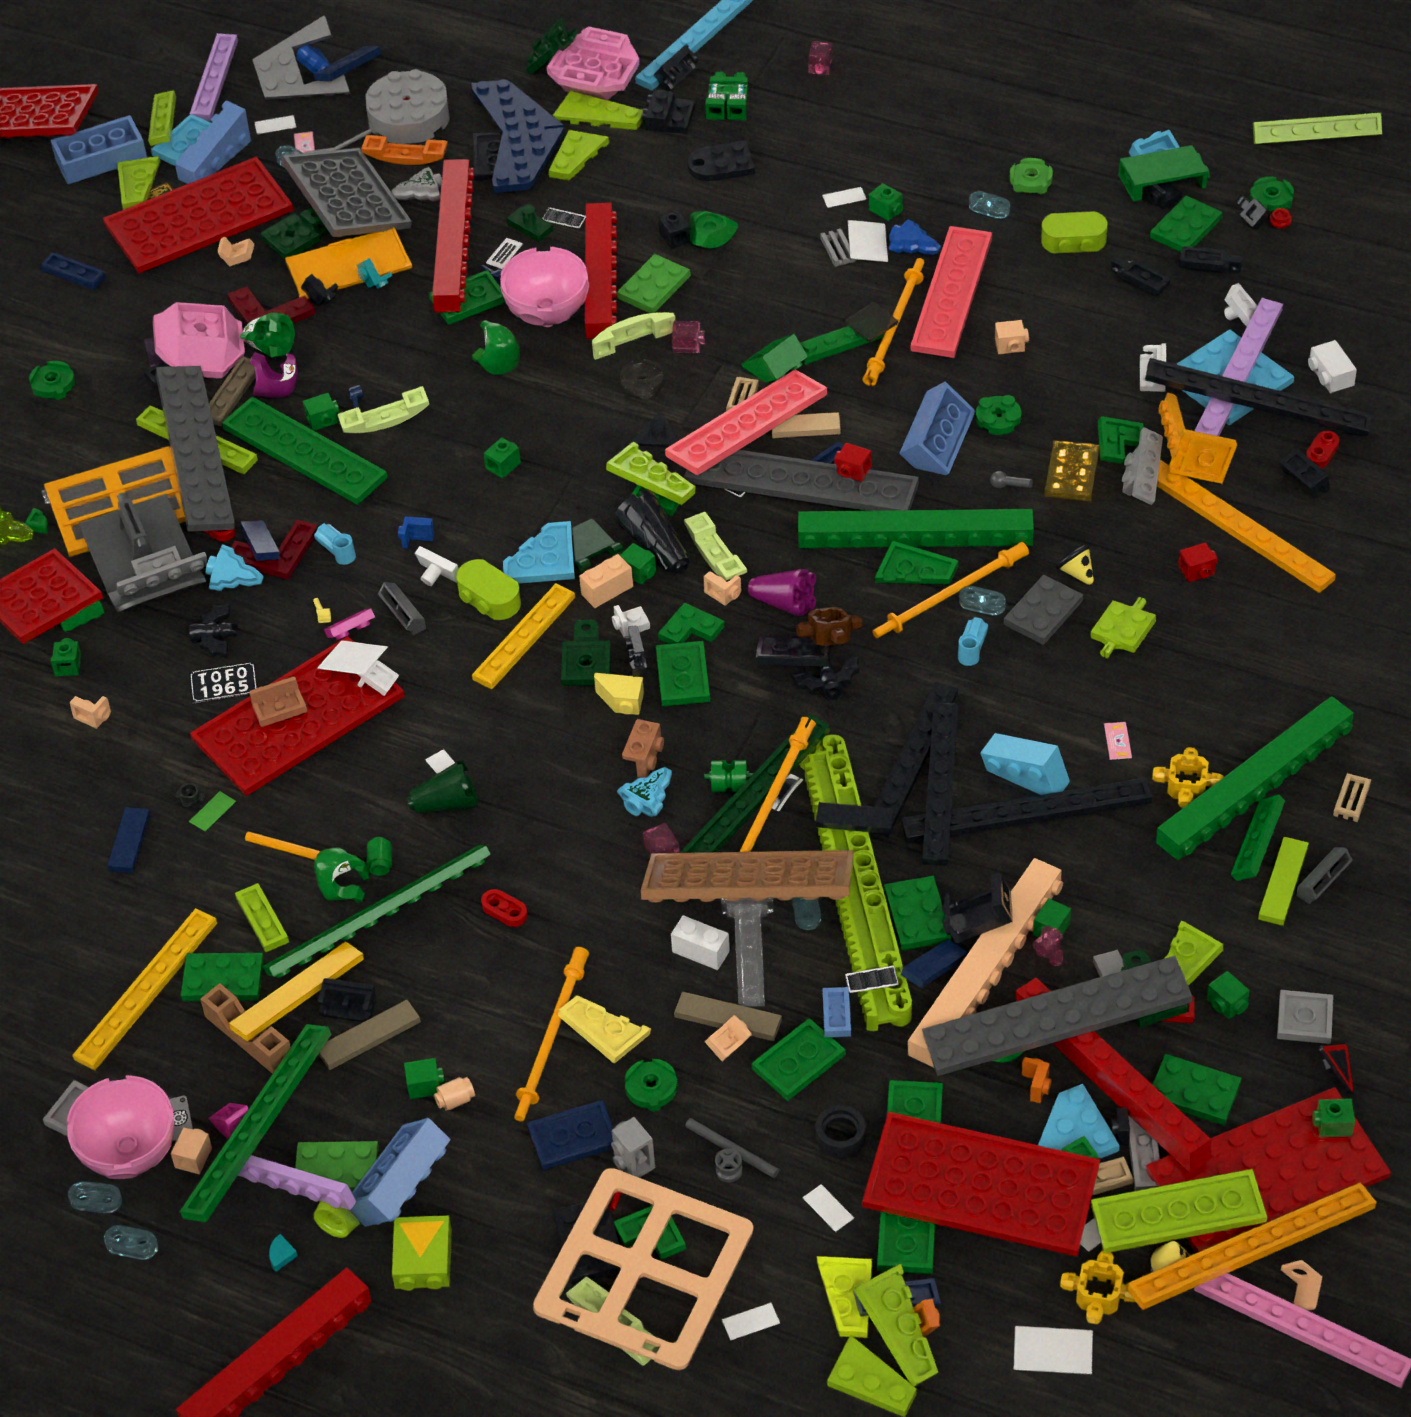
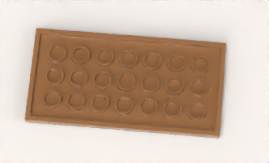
M854 850L651 854L641 888V900L661 902L664 899H674L676 902H685L689 899H700L701 901L709 902L718 898H725L727 901H738L741 898H751L755 901H762L767 898L790 900L793 897H803L806 900H815L819 897H829L834 900L843 899L845 896H849Z

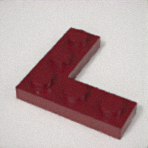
M247 286L227 294L229 302L246 325L250 321L272 312L288 315L293 324L315 315V309L305 295L265 312Z
M296 520L278 549L279 559L257 561L249 545L243 542L234 541L231 548L234 549L236 555L243 557L246 565L256 568L261 573L289 580L314 540V534L317 532L318 525Z

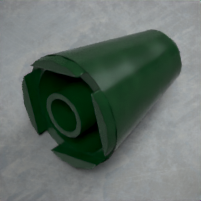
M463 760L457 761L411 789L410 796H407L410 809L416 810L419 814L478 807V797L472 777L469 778L468 774L464 773L469 771Z

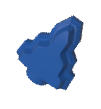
M309 44L300 47L296 53V59L312 73L330 65L323 53Z
M909 219L902 226H893L890 232L889 240L891 244L889 250L898 254L901 252L909 254L920 252L926 255H935L941 250V245L935 239L927 236L926 231L919 228L918 224Z

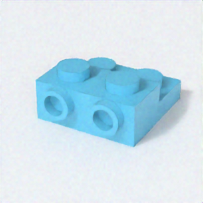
M1170 130L1158 131L1147 139L1143 140V138H1140L1133 142L1129 154L1132 157L1180 147Z

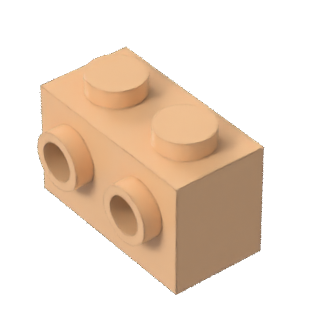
M619 554L606 559L603 563L585 571L579 576L581 595L594 608L633 587L632 568Z

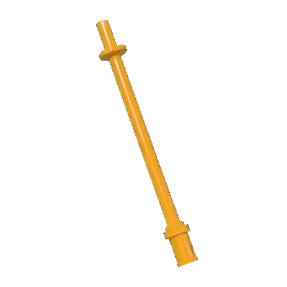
M918 258L913 268H909L904 274L907 283L875 357L870 358L867 362V370L863 376V382L870 386V383L874 386L877 383L879 374L883 372L885 368L883 359L914 286L919 285L924 279L921 270L925 261L922 258Z
M1019 542L1008 550H1002L998 553L996 560L898 616L894 613L888 614V622L872 630L874 637L879 638L891 630L900 633L903 630V623L1000 567H1012L1014 562L1029 554L1028 547L1024 542Z
M802 717L794 735L790 736L789 742L791 747L739 852H751L799 751L806 749L808 746L807 741L813 728L816 726L815 721L812 719L807 728H805L809 718Z
M575 947L569 964L564 968L563 972L566 980L526 1087L519 1088L516 1092V1096L520 1100L514 1116L517 1121L523 1122L530 1104H536L539 1101V1096L535 1090L562 1020L558 1016L559 1009L568 1003L576 981L581 980L584 976L583 969L589 957V951L583 947Z

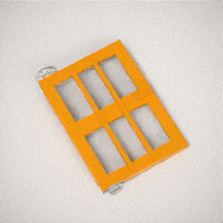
M169 446L44 484L45 490L41 491L45 504H51L69 557L89 551L79 523L118 510L119 500L117 496L120 493H126L127 497L131 498L133 505L167 494L178 522H186L171 447Z

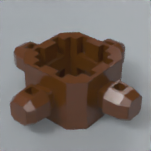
M838 607L815 609L808 613V622L799 623L796 626V633L802 638L810 637L817 645L844 644L850 640V631L858 630L862 627V618L857 615H848L842 608Z

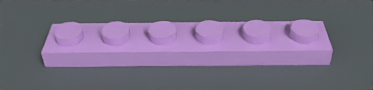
M216 35L190 114L206 121H211L210 119L213 117L238 42L237 35Z
M252 1155L238 1174V1176L247 1178L251 1182H261L273 1189L280 1188L287 1190L293 1195L300 1194L313 1201L326 1202L335 1208L342 1207L351 1210L356 1203L347 1184Z

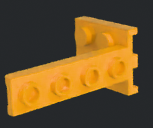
M1167 393L1165 400L1160 402L1158 412L1161 414V424L1164 425L1165 429L1164 436L1167 437L1168 441L1167 448L1170 449L1172 457L1168 467L1169 473L1222 484L1237 447L1236 440L1185 429L1177 397L1172 393Z

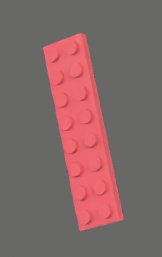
M949 227L911 342V351L951 358L955 357L992 241V232Z
M795 369L665 449V455L698 476L826 396L827 387Z

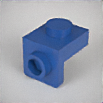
M405 517L403 525L398 528V539L402 541V547L408 549L410 539L433 541L435 535L433 521L430 518Z

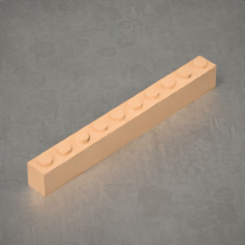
M1036 858L1033 859L1011 891L1013 922L981 934L909 1038V1056L934 1067L922 1029L975 1014L979 1004L983 1005L989 995V989L992 985L996 986L998 984L1004 967L1008 968L1011 965L1017 948L1021 949L1023 947L1026 935L1029 931H1033L1034 919L1047 899H1052L1054 895L1057 896L1063 886L1060 869Z

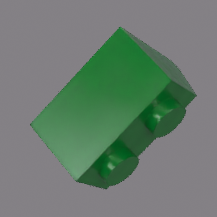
M795 334L772 341L741 365L757 378L768 383L782 378L789 370L793 371L803 365L801 361L807 358L808 355Z

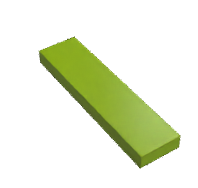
M174 91L154 95L148 137L150 146L171 141L176 103Z
M1288 837L1283 838L1259 912V920L1284 925L1308 850V842Z

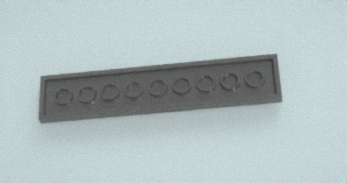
M201 366L156 367V378L187 530H234V517Z
M744 450L736 451L698 476L689 470H686L684 478L691 484L865 511L910 510L919 485V477L869 470L861 482L837 474L836 464Z
M1172 956L923 1028L922 1032L936 1074L940 1076L1192 1003L1193 999L1177 958Z

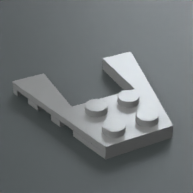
M322 16L253 59L266 100L285 99L296 96L312 97V95L350 94L344 74L332 81H314L304 85L293 49L332 37L325 16Z

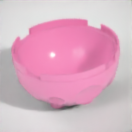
M550 247V251L537 252L536 248L523 251L511 258L501 272V291L510 311L529 324L542 325L543 327H551L554 324H560L568 320L583 305L589 289L587 269L583 261L574 253L556 247Z
M126 1076V1079L109 1081V1078L95 1083L75 1100L67 1117L68 1141L75 1155L85 1166L110 1179L133 1178L155 1167L169 1151L174 1134V1114L168 1096L157 1084L137 1076Z

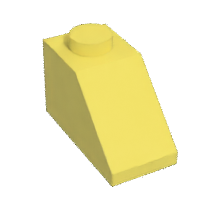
M595 673L596 693L615 713L640 714L644 695L643 677Z

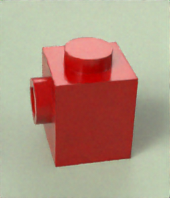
M845 443L841 451H837L834 463L837 467V474L862 482L872 467L871 450Z
M1205 542L1180 550L1178 567L1187 581L1192 582L1214 575L1215 565L1218 560L1216 553L1210 550Z

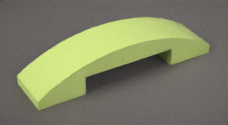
M673 313L643 314L625 319L608 327L592 340L594 359L596 360L615 353V346L652 333L657 339L676 332L675 315Z
M423 386L403 392V400L363 413L360 412L359 407L339 413L338 418L343 432H373L395 426L412 418L429 405Z
M706 512L684 519V523L696 547L718 576L727 581L736 575L739 576L747 573V568L737 555L733 556L716 533L715 524Z

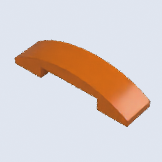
M366 135L361 150L363 153L382 161L403 165H419L442 159L448 142L427 139L425 146L388 143L387 136Z

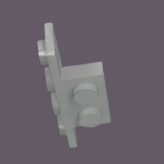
M1144 427L1140 432L1139 446L1133 453H1129L1124 461L1126 469L1122 477V482H1124L1123 493L1129 496L1133 495V497L1152 505L1155 502L1163 437Z
M173 546L131 561V565L136 576L117 582V592L119 596L132 595L139 589L155 587L167 579L174 580L181 577L184 573L200 571L204 566H207L206 553L202 552L181 560L176 547Z

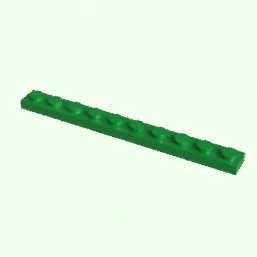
M478 845L263 965V969L269 976L279 978L290 972V967L297 963L298 965H303L313 959L311 955L316 952L324 953L334 947L333 943L341 938L343 941L356 935L355 931L361 927L369 928L378 922L377 918L384 914L390 916L400 910L398 906L405 902L411 904L421 898V893L427 890L432 892L442 887L441 882L446 879L454 880L464 874L463 870L469 866L475 868L485 862L484 858L491 855L487 846Z
M306 1024L180 1210L183 1219L207 1222L332 1035L329 1027Z

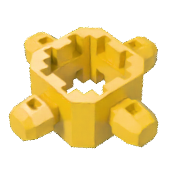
M1188 747L1184 750V754H1177L1171 758L1170 769H1166V767L1153 768L1152 780L1164 783V781L1168 782L1167 793L1172 798L1178 799L1179 806L1184 808L1203 794L1206 786L1211 788L1224 776L1214 772L1209 774V762L1204 757L1198 756L1195 748ZM1181 771L1185 772L1184 774L1186 775L1197 773V777L1201 778L1200 781L1196 780V784H1193L1188 780L1179 782V778L1175 777L1176 774L1180 775Z
M1101 1251L1098 1254L1097 1261L1089 1260L1082 1264L1080 1276H1076V1273H1062L1060 1287L1072 1292L1077 1290L1076 1303L1082 1310L1087 1311V1322L1092 1324H1099L1103 1314L1110 1315L1116 1312L1120 1299H1124V1302H1136L1127 1290L1128 1283L1127 1285L1123 1284L1124 1272L1118 1265L1113 1264L1114 1257L1111 1252L1104 1253V1251ZM1093 1277H1098L1097 1281L1107 1282V1279L1111 1280V1284L1114 1285L1112 1295L1107 1294V1298L1102 1297V1294L1094 1292L1093 1295H1088L1089 1290H1085L1088 1280L1092 1281Z

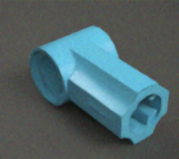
M323 523L318 527L317 532L314 534L315 540L335 556L337 563L346 565L355 560L356 553L350 535L341 534L330 524L326 525Z
M974 617L972 620H968L964 633L959 638L958 660L963 665L972 666L979 661L980 650L988 631V624L981 618Z

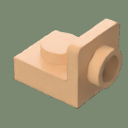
M709 571L704 575V592L726 606L740 595L741 578L736 575L726 582L721 576H717Z
M76 696L70 701L73 718L96 729L103 721L108 719L111 713L108 698L104 696L95 705L89 700H83Z

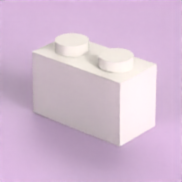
M1336 340L1311 347L1310 358L1308 359L1309 367L1312 371H1315L1320 383L1325 385L1330 393L1355 385L1357 369Z
M684 915L671 933L673 953L716 970L720 968L730 952L729 933Z

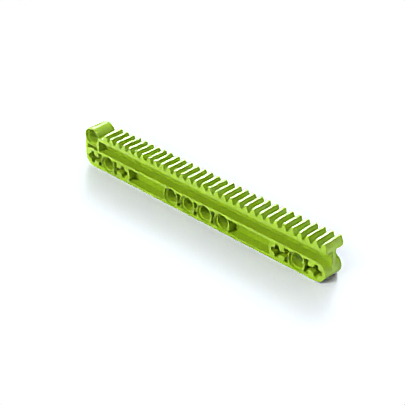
M827 735L799 764L805 770V782H807V790H809L815 820L819 802L861 806L845 741L839 735ZM818 828L822 851L854 850L849 896L836 900L840 923H842V931H844V939H846V947H848V955H850L852 972L894 966L899 984L858 992L866 1029L868 1031H878L879 1024L890 1022L895 1026H905L912 1019V999L907 980L901 975L903 965L869 833Z

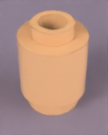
M458 1077L436 1087L437 1093L434 1094L438 1107L440 1109L444 1107L446 1111L469 1102L470 1098L475 1096L473 1086L468 1077L462 1079Z

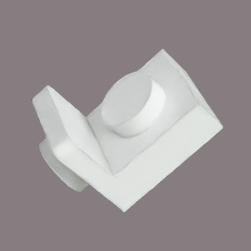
M619 605L614 606L612 622L615 629L621 631L623 637L629 636L628 626H638L639 632L650 629V622L641 606L625 612L621 611Z
M376 660L364 675L358 674L361 679L357 685L362 687L364 683H367L385 696L399 675Z

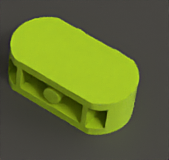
M1098 212L1055 213L1046 216L1042 222L1041 243L1051 253L1093 252L1101 250L1106 244L1107 220Z
M482 559L468 561L458 569L456 578L459 596L462 601L470 603L481 614H486L494 620L510 618L519 611L521 598L517 581Z

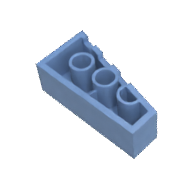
M228 101L223 103V110L219 115L215 113L210 119L212 124L208 129H202L198 134L195 145L190 144L176 161L175 167L178 180L189 184L214 174L251 142L244 108Z

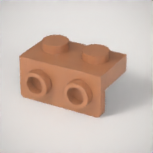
M296 677L283 679L249 692L252 707L261 727L307 712Z
M637 719L622 753L623 759L636 762L637 777L647 778L650 770L655 769L657 752H661L663 749L664 738L661 737L660 724Z

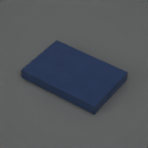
M603 1100L527 1122V1128L542 1170L613 1149L611 1143L613 1142L612 1130L614 1128Z

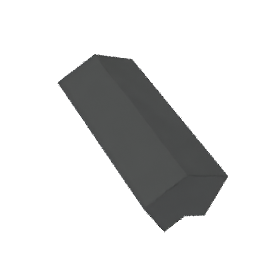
M384 582L378 595L405 629L409 630L413 635L425 630V619L395 583ZM392 597H393V598L396 600V602L398 603L397 606H396V604L392 601V599H391ZM404 613L408 615L410 621L405 617Z
M1334 847L1298 886L1296 896L1308 904L1316 900L1353 861L1347 848ZM1338 862L1339 864L1330 873L1331 867ZM1320 879L1323 880V881L1318 885V887H1317L1315 890H1313V887L1317 884V882H1318Z

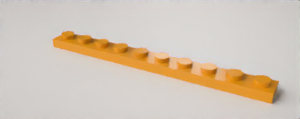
M1160 460L1157 487L1317 592L1321 593L1335 581L1336 574L1188 477L1169 473V465Z
M1360 1182L1129 1282L1127 1290L1141 1309L1144 1310L1375 1209L1376 1201Z

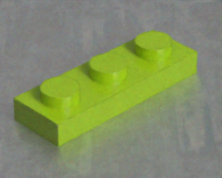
M258 883L235 893L240 907L265 952L289 943L285 930Z

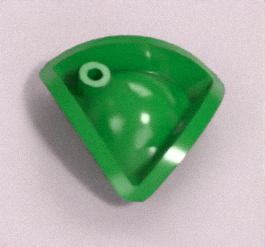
M707 211L693 212L690 215L689 222L691 243L705 248L722 246L735 234L738 223L725 216Z

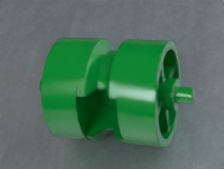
M712 760L711 771H709V774H704V779L711 781L712 792H726L728 788L733 792H737L754 773L747 771L746 760H733L731 764H728L725 760Z

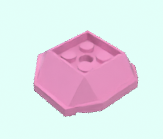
M587 27L580 34L576 35L573 43L564 51L558 48L547 66V73L565 92L575 91L608 100L618 91L625 90L639 66V57L627 35Z
M175 302L164 312L153 317L155 353L171 367L201 366L203 377L223 378L228 373V370L233 368L242 356L244 357V340L240 338V334L243 332L242 322L235 319L225 306Z

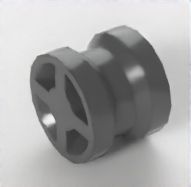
M730 1148L722 1149L717 1153L715 1157L717 1177L727 1183L737 1181L743 1171L741 1154Z

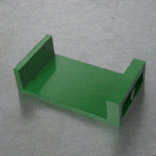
M1190 145L1121 158L1118 176L1133 202L1142 200L1143 187L1195 177L1202 189L1206 188L1209 169L1203 164L1200 154Z

